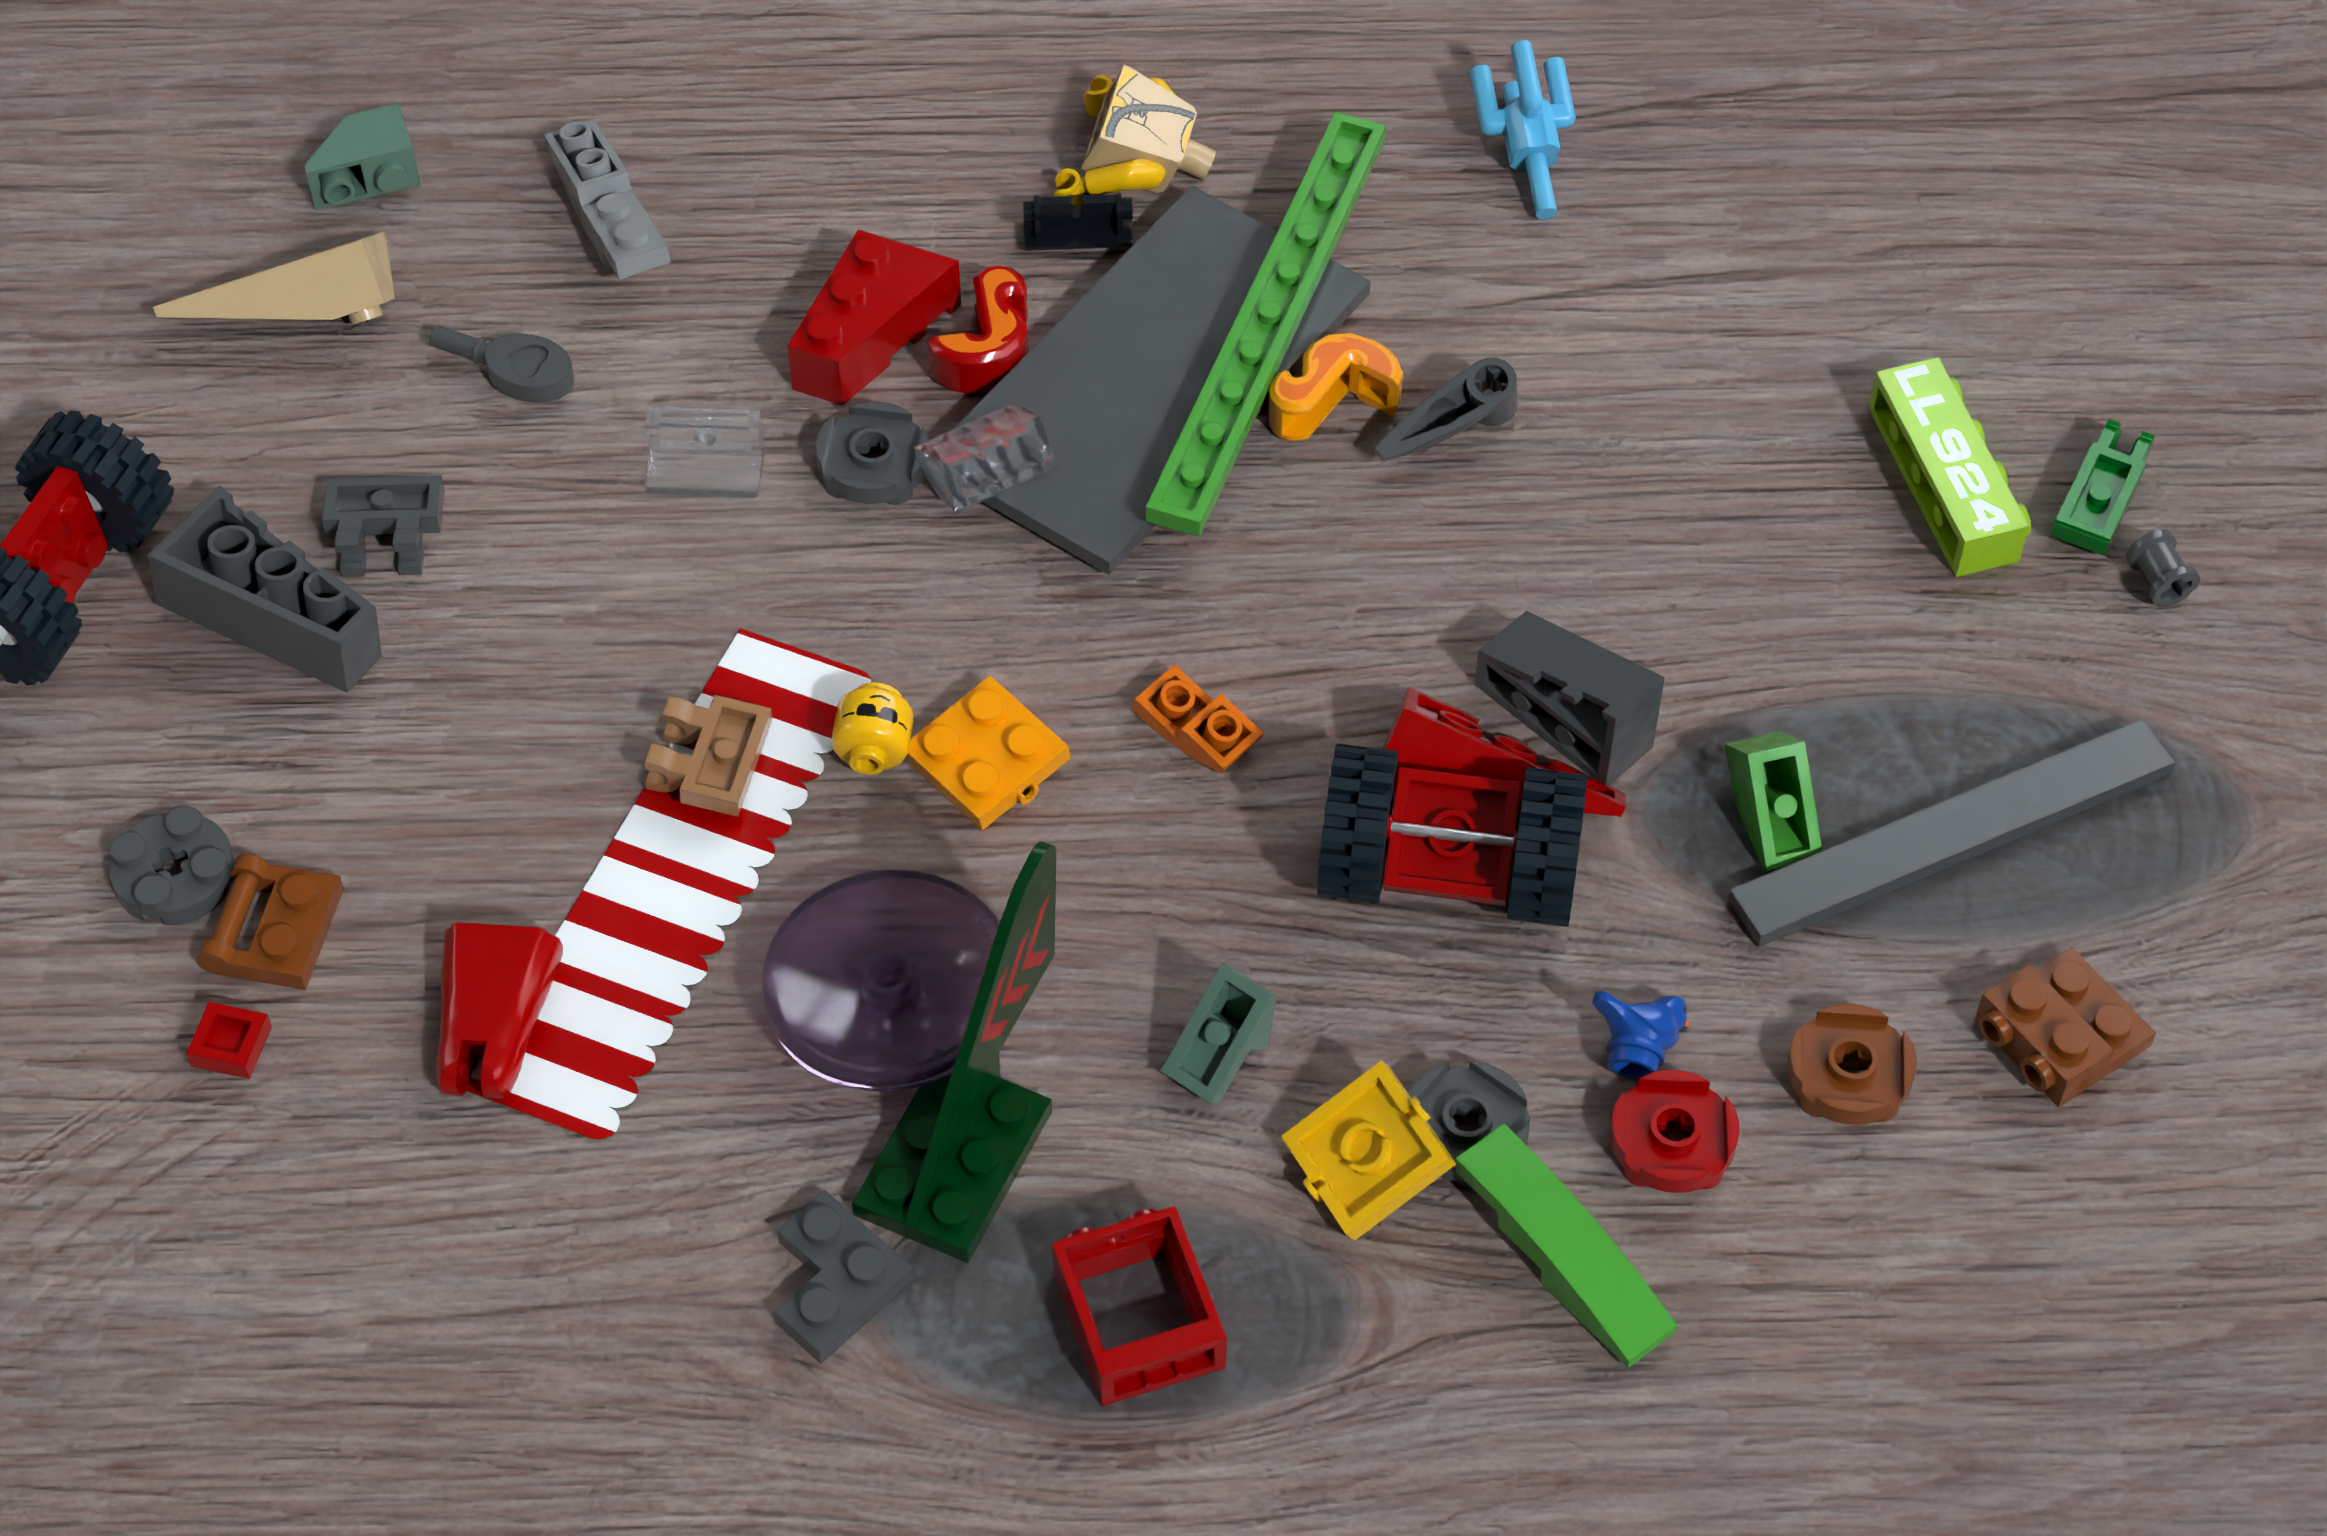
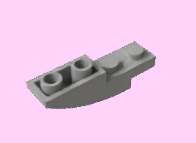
M595 119L584 122H571L559 130L544 134L546 146L565 191L606 269L612 267L618 279L621 280L671 263L666 242L633 192L627 169Z

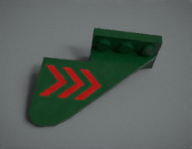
M1039 841L1031 850L1013 885L997 929L956 1060L940 1053L937 1055L852 1202L854 1216L966 1263H969L1052 1113L1051 1098L1001 1079L999 1051L1055 955L1057 851L1054 845L1044 841Z

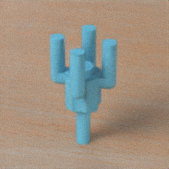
M1521 40L1513 43L1510 47L1517 81L1508 82L1502 87L1506 106L1504 109H1498L1490 67L1488 65H1477L1470 69L1469 74L1481 131L1487 136L1504 135L1510 167L1520 172L1527 171L1536 217L1538 219H1550L1557 214L1548 167L1558 162L1557 154L1561 151L1557 129L1571 127L1575 122L1576 116L1564 59L1552 57L1543 63L1551 101L1549 103L1542 97L1532 44L1530 41Z

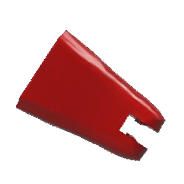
M455 922L452 923L449 929L445 930L441 969V1018L436 1054V1079L439 1091L442 1094L460 1097L465 1095L470 1082L475 1056H483L481 1066V1090L485 1098H505L511 1092L521 1071L533 1028L563 956V945L558 937L540 927Z

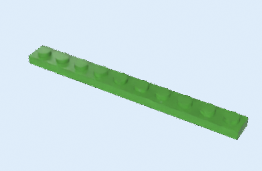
M1335 111L1146 505V522L1194 536H1201L1267 395L1270 383L1281 365L1386 139V125Z

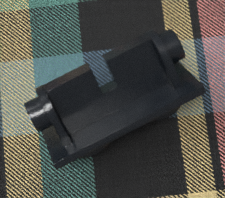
M1115 192L1113 195L1083 196V205H1072V196L1039 197V195H1034V201H1023L1025 251L1132 247L1134 245L1132 197L1121 198V192Z

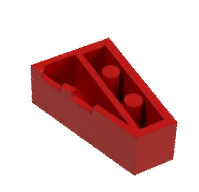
M858 229L787 345L792 390L843 406L891 365L890 357L909 341L915 345L926 335V327L944 312L950 315L961 306L959 260Z

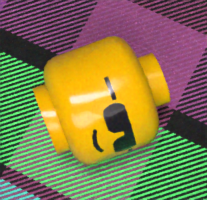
M865 683L844 694L837 706L832 733L833 750L854 771L865 775L879 774L883 770H889L900 765L909 751L914 722L912 707L898 690L883 683Z

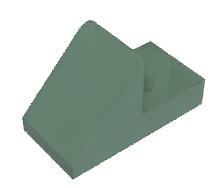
M1221 963L1163 1065L1161 1072L1208 1103L1220 1104L1249 1051L1266 1050L1270 1040L1277 996L1228 964Z

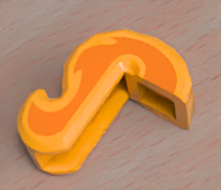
M1353 333L1328 334L1310 344L1303 355L1301 377H1293L1289 371L1283 370L1277 373L1270 383L1268 400L1269 427L1275 435L1289 441L1306 440L1314 433L1348 391L1355 394L1360 401L1389 416L1396 415L1401 403L1403 372L1398 358L1390 349L1379 342Z

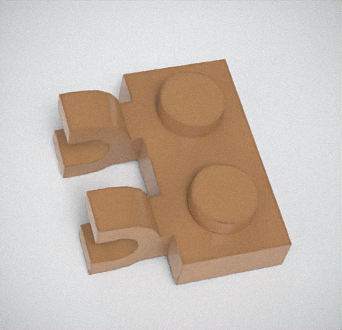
M714 695L710 708L696 706L684 699L669 696L662 713V721L667 723L663 733V742L688 745L696 739L698 741L692 756L651 743L644 761V769L649 770L645 781V789L667 793L673 792L680 787V803L738 817L772 722V708Z

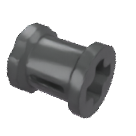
M2166 529L2152 531L2140 537L2130 546L2125 556L2130 567L2134 570H2140L2149 584V596L2154 605H2162L2164 607L2177 604L2186 599L2198 587L2200 582L2199 574L2195 568L2187 567L2175 550L2176 539Z

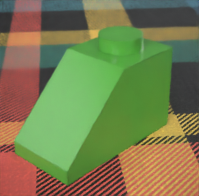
M1777 731L1724 743L1734 803L1762 868L1766 871L1783 868L1822 852L1805 741L1783 731Z

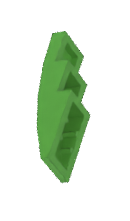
M1505 1123L1456 1157V1173L1498 1213V1228L1541 1269V1284L1627 1368L1631 1367L1677 1332L1676 1322L1599 1223L1549 1167Z

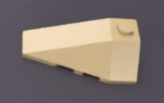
M380 232L293 262L281 264L156 305L153 309L157 318L334 320L348 315L351 325L383 315L380 304L395 299L387 240L384 232Z

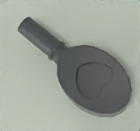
M436 325L431 332V346L471 359L475 364L482 363L486 365L491 383L498 390L515 399L528 402H549L562 398L573 388L574 374L567 352L560 345L547 338L533 334L516 333L487 342L485 338L478 339L440 325Z

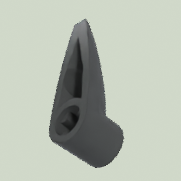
M1493 357L1479 360L1459 373L1418 405L1375 447L1380 460L1385 462L1423 450L1472 427L1476 423L1486 426H1499L1508 422L1515 415L1518 407L1517 379L1513 367L1505 360ZM1487 389H1490L1493 392L1502 390V393L1497 394L1495 396L1491 392L1482 394V392Z

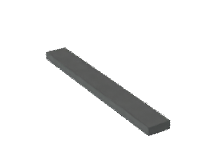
M2140 719L1730 889L1728 902L1756 945L1761 947L2169 776L2173 771L2175 761L2144 720Z

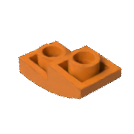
M1176 664L1134 699L1131 710L1145 723L1178 749L1221 774L1256 744L1264 734L1222 693L1213 700Z

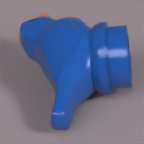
M1604 991L1596 992L1593 997L1592 1004L1607 1020L1612 1035L1606 1047V1051L1609 1054L1607 1067L1615 1074L1625 1078L1638 1080L1649 1073L1658 1071V1067L1665 1061L1664 1051L1675 1046L1679 1039V1030L1688 1028L1690 1024L1687 1019L1685 1001L1674 995L1661 996L1651 1002L1625 1004Z

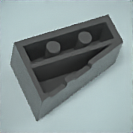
M1525 611L1478 650L1475 686L1589 776L1610 785L1653 748L1665 677L1529 611Z

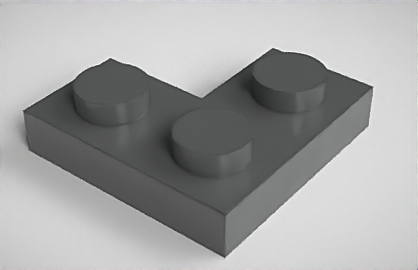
M822 1190L777 1230L779 1243L811 1270L815 1276L774 1311L776 1324L820 1364L915 1280L913 1267L825 1190Z

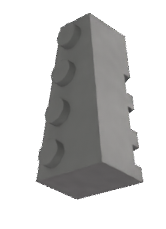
M218 486L147 555L156 605L346 693L382 657L376 607L326 568L316 569L306 561L305 552L289 540L283 543L268 531L266 521L252 510L247 513L243 512L234 504L233 496L221 486Z

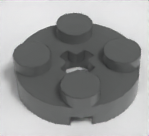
M863 402L850 406V414L841 417L835 423L834 416H832L823 424L816 438L815 450L818 471L824 480V488L829 495L859 503L875 504L886 502L892 505L905 503L912 497L914 493L913 488L921 483L928 471L925 461V448H927L928 454L930 450L927 432L923 426L921 430L920 426L913 422L910 412L903 407L891 403ZM871 447H880L882 456L866 458L860 454L868 453Z
M178 806L170 812L146 818L131 827L127 832L116 836L109 848L111 855L109 876L118 901L129 914L143 921V915L150 918H161L164 925H180L192 922L213 911L227 895L225 886L230 880V872L235 862L229 840L224 831L215 822L202 817L200 812L194 807ZM169 861H183L180 863L182 872L178 875L171 876L167 870L158 873L162 865Z
M1471 1061L1469 1068L1457 1067L1449 1069V1063L1436 1066L1424 1073L1414 1083L1408 1093L1411 1098L1414 1096L1418 1098L1421 1102V1107L1430 1115L1431 1118L1427 1122L1455 1162L1456 1157L1504 1123L1526 1145L1528 1144L1530 1116L1526 1108L1527 1099L1523 1089L1510 1075L1495 1066ZM1471 1113L1479 1116L1477 1125L1479 1129L1475 1131H1462L1456 1128V1122L1452 1118L1455 1114L1466 1118ZM1456 1165L1440 1176L1441 1178L1455 1181L1464 1188L1473 1189L1456 1173Z

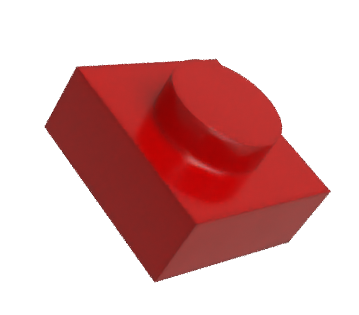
M208 1002L186 1052L190 1066L250 1079L272 1028L268 1014Z

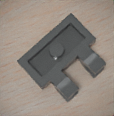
M442 475L327 478L322 524L325 536H336L334 546L336 553H341L340 572L342 577L365 576V536L376 534H394V552H399V575H422L424 562L423 533L441 532L445 493Z

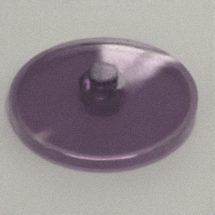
M881 870L857 874L832 883L811 895L789 914L773 937L767 951L763 969V992L773 1031L786 1051L800 1065L813 1074L840 1086L865 1091L889 1092L921 1087L950 1076L1000 922L988 906L976 895L950 880L928 873L910 870Z

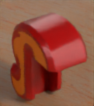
M1002 265L990 266L980 271L973 278L976 296L974 309L979 335H973L969 332L933 336L927 341L929 371L936 383L956 392H988L1028 353V330L1026 325L1028 320L1027 288L1024 278L1013 268Z

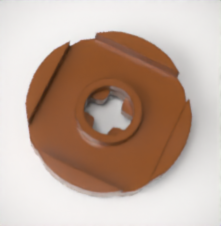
M1837 1004L1818 1011L1816 1019L1807 1022L1804 1027L1802 1023L1795 1032L1787 1059L1789 1081L1798 1094L1799 1106L1810 1116L1824 1117L1843 1124L1860 1125L1873 1122H1887L1893 1119L1898 1113L1899 1106L1908 1097L1915 1077L1917 1061L1912 1041L1904 1031L1901 1037L1896 1029L1887 1024L1889 1017L1871 1007L1857 1004ZM1851 1054L1856 1056L1857 1064L1868 1066V1069L1853 1074L1842 1070L1837 1064L1843 1062L1845 1055Z

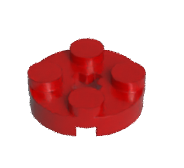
M1662 1070L1649 1073L1638 1079L1637 1086L1630 1089L1625 1096L1623 1092L1616 1101L1610 1125L1611 1147L1615 1157L1622 1165V1172L1625 1178L1636 1186H1648L1659 1191L1671 1193L1710 1189L1718 1185L1723 1179L1725 1170L1733 1161L1739 1138L1738 1115L1734 1105L1726 1095L1723 1101L1716 1092L1709 1089L1710 1082L1687 1071ZM1668 1121L1679 1122L1680 1130L1691 1132V1136L1682 1138V1141H1672L1663 1137L1659 1131L1666 1129Z

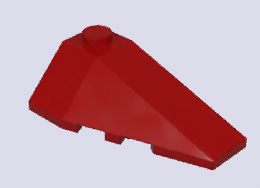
M1409 686L1383 746V749L1398 751L1394 792H1396L1399 767L1521 782L1518 806H1521L1526 767L1585 774L1555 759H1549L1547 765L1544 766L1535 761L1538 754L1527 747V743L1511 735L1506 737L1494 735L1492 739L1482 734L1483 730L1478 726L1480 719ZM1588 775L1584 813L1621 817L1626 808L1625 794Z

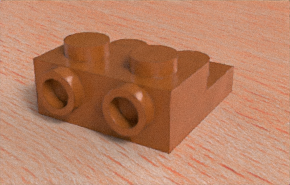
M2072 947L2038 969H2035L2029 963L1984 992L1975 1017V1021L1979 1024V1028L1986 1040L1993 1046L2002 1048L2020 1067L2028 1084L2036 1091L2044 1092L2057 1107L2062 1106L2149 1048L2156 1035V1032Z

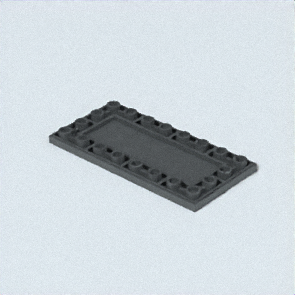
M1191 186L929 453L931 461L938 472L952 485L1110 575L1156 525L1146 522V505L1278 231ZM1329 260L1277 373L1286 370L1294 376L1302 368L1303 355L1310 344L1328 334H1333L1370 294L1371 281ZM1268 390L1267 395H1266V397H1265V399H1264V401H1263V403H1262V405H1261V407H1260V410H1259L1258 414H1259V413L1265 408V406L1268 404V400H1269V390ZM1005 411L1018 424L1024 434L1033 461L1044 471L1030 467L1024 462ZM984 420L989 423L998 436L1016 477L1008 474L1001 465ZM963 430H966L1004 489H1000L991 483L979 469L967 446ZM946 438H948L952 451L958 461L983 492L970 486L952 467L946 452Z

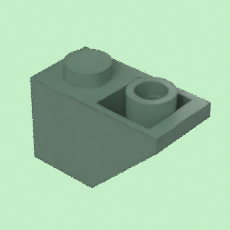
M399 103L346 115L304 165L315 210L421 185L413 146Z

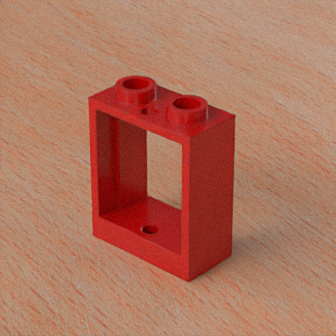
M1176 1206L1159 1211L1143 1209L1129 1215L1122 1222L1099 1229L1091 1227L1080 1228L1070 1232L1062 1240L1052 1243L1053 1275L1102 1407L1226 1368L1227 1336ZM1165 1255L1192 1324L1105 1350L1079 1281Z

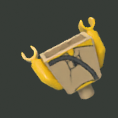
M1124 64L1113 82L1106 75H1097L1090 83L1091 91L1088 90L1083 94L1087 114L1098 117L1081 169L1085 170L1086 173L1084 177H1080L1079 173L1073 169L1065 168L1060 170L1055 177L1057 190L1053 196H1072V205H1083V196L1087 192L1090 195H1105L1133 190H1149L1155 193L1163 192L1178 169L1204 180L1212 166L1216 150L1190 139L1197 116L1194 106L1179 98L1164 80L1160 78H1147Z

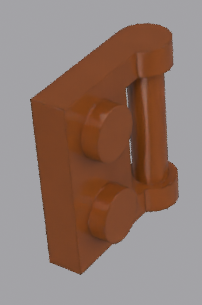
M240 854L236 857L231 869L230 876L233 884L212 937L202 943L196 962L202 969L213 974L306 990L344 890L341 878L338 875L269 864L256 855ZM256 891L271 892L249 951L235 949V944Z

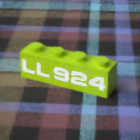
M1939 357L1877 371L1868 409L1955 577L2020 562L2026 537L2031 532V521L2028 511L2022 503L2017 504L2008 487L2005 468L2000 461H1994L1985 444L1982 425L1978 419H1972L1967 411L1957 379L1949 377Z

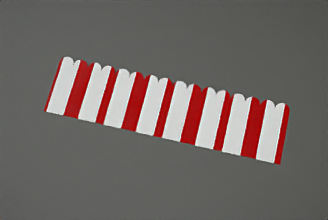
M739 629L694 704L710 708L714 695L772 708V722L738 817L680 803V787L673 792L667 793L648 790L644 787L555 935L563 945V956L533 1028L522 1068L513 1089L505 1098H485L481 1090L482 1056L470 1077L467 1092L591 1139H607L615 1134L619 1128L620 1119L617 1112L612 1108H624L636 1099L638 1093L637 1084L630 1077L644 1076L653 1069L656 1062L655 1054L648 1046L662 1045L672 1036L673 1024L665 1015H678L689 1006L691 1001L690 993L682 985H695L705 978L708 966L705 959L700 955H712L723 947L725 936L722 929L718 926L730 925L740 917L742 912L741 903L734 896H746L757 888L759 882L758 874L751 867H763L774 858L775 846L767 838H780L790 830L792 821L790 815L785 810L797 809L806 802L808 791L800 781H813L823 773L824 762L816 753L824 754L833 750L832 733L837 706L844 694L865 683H872L870 676L866 672L745 629ZM696 739L688 745L671 743L668 748L678 753L692 756L698 740Z

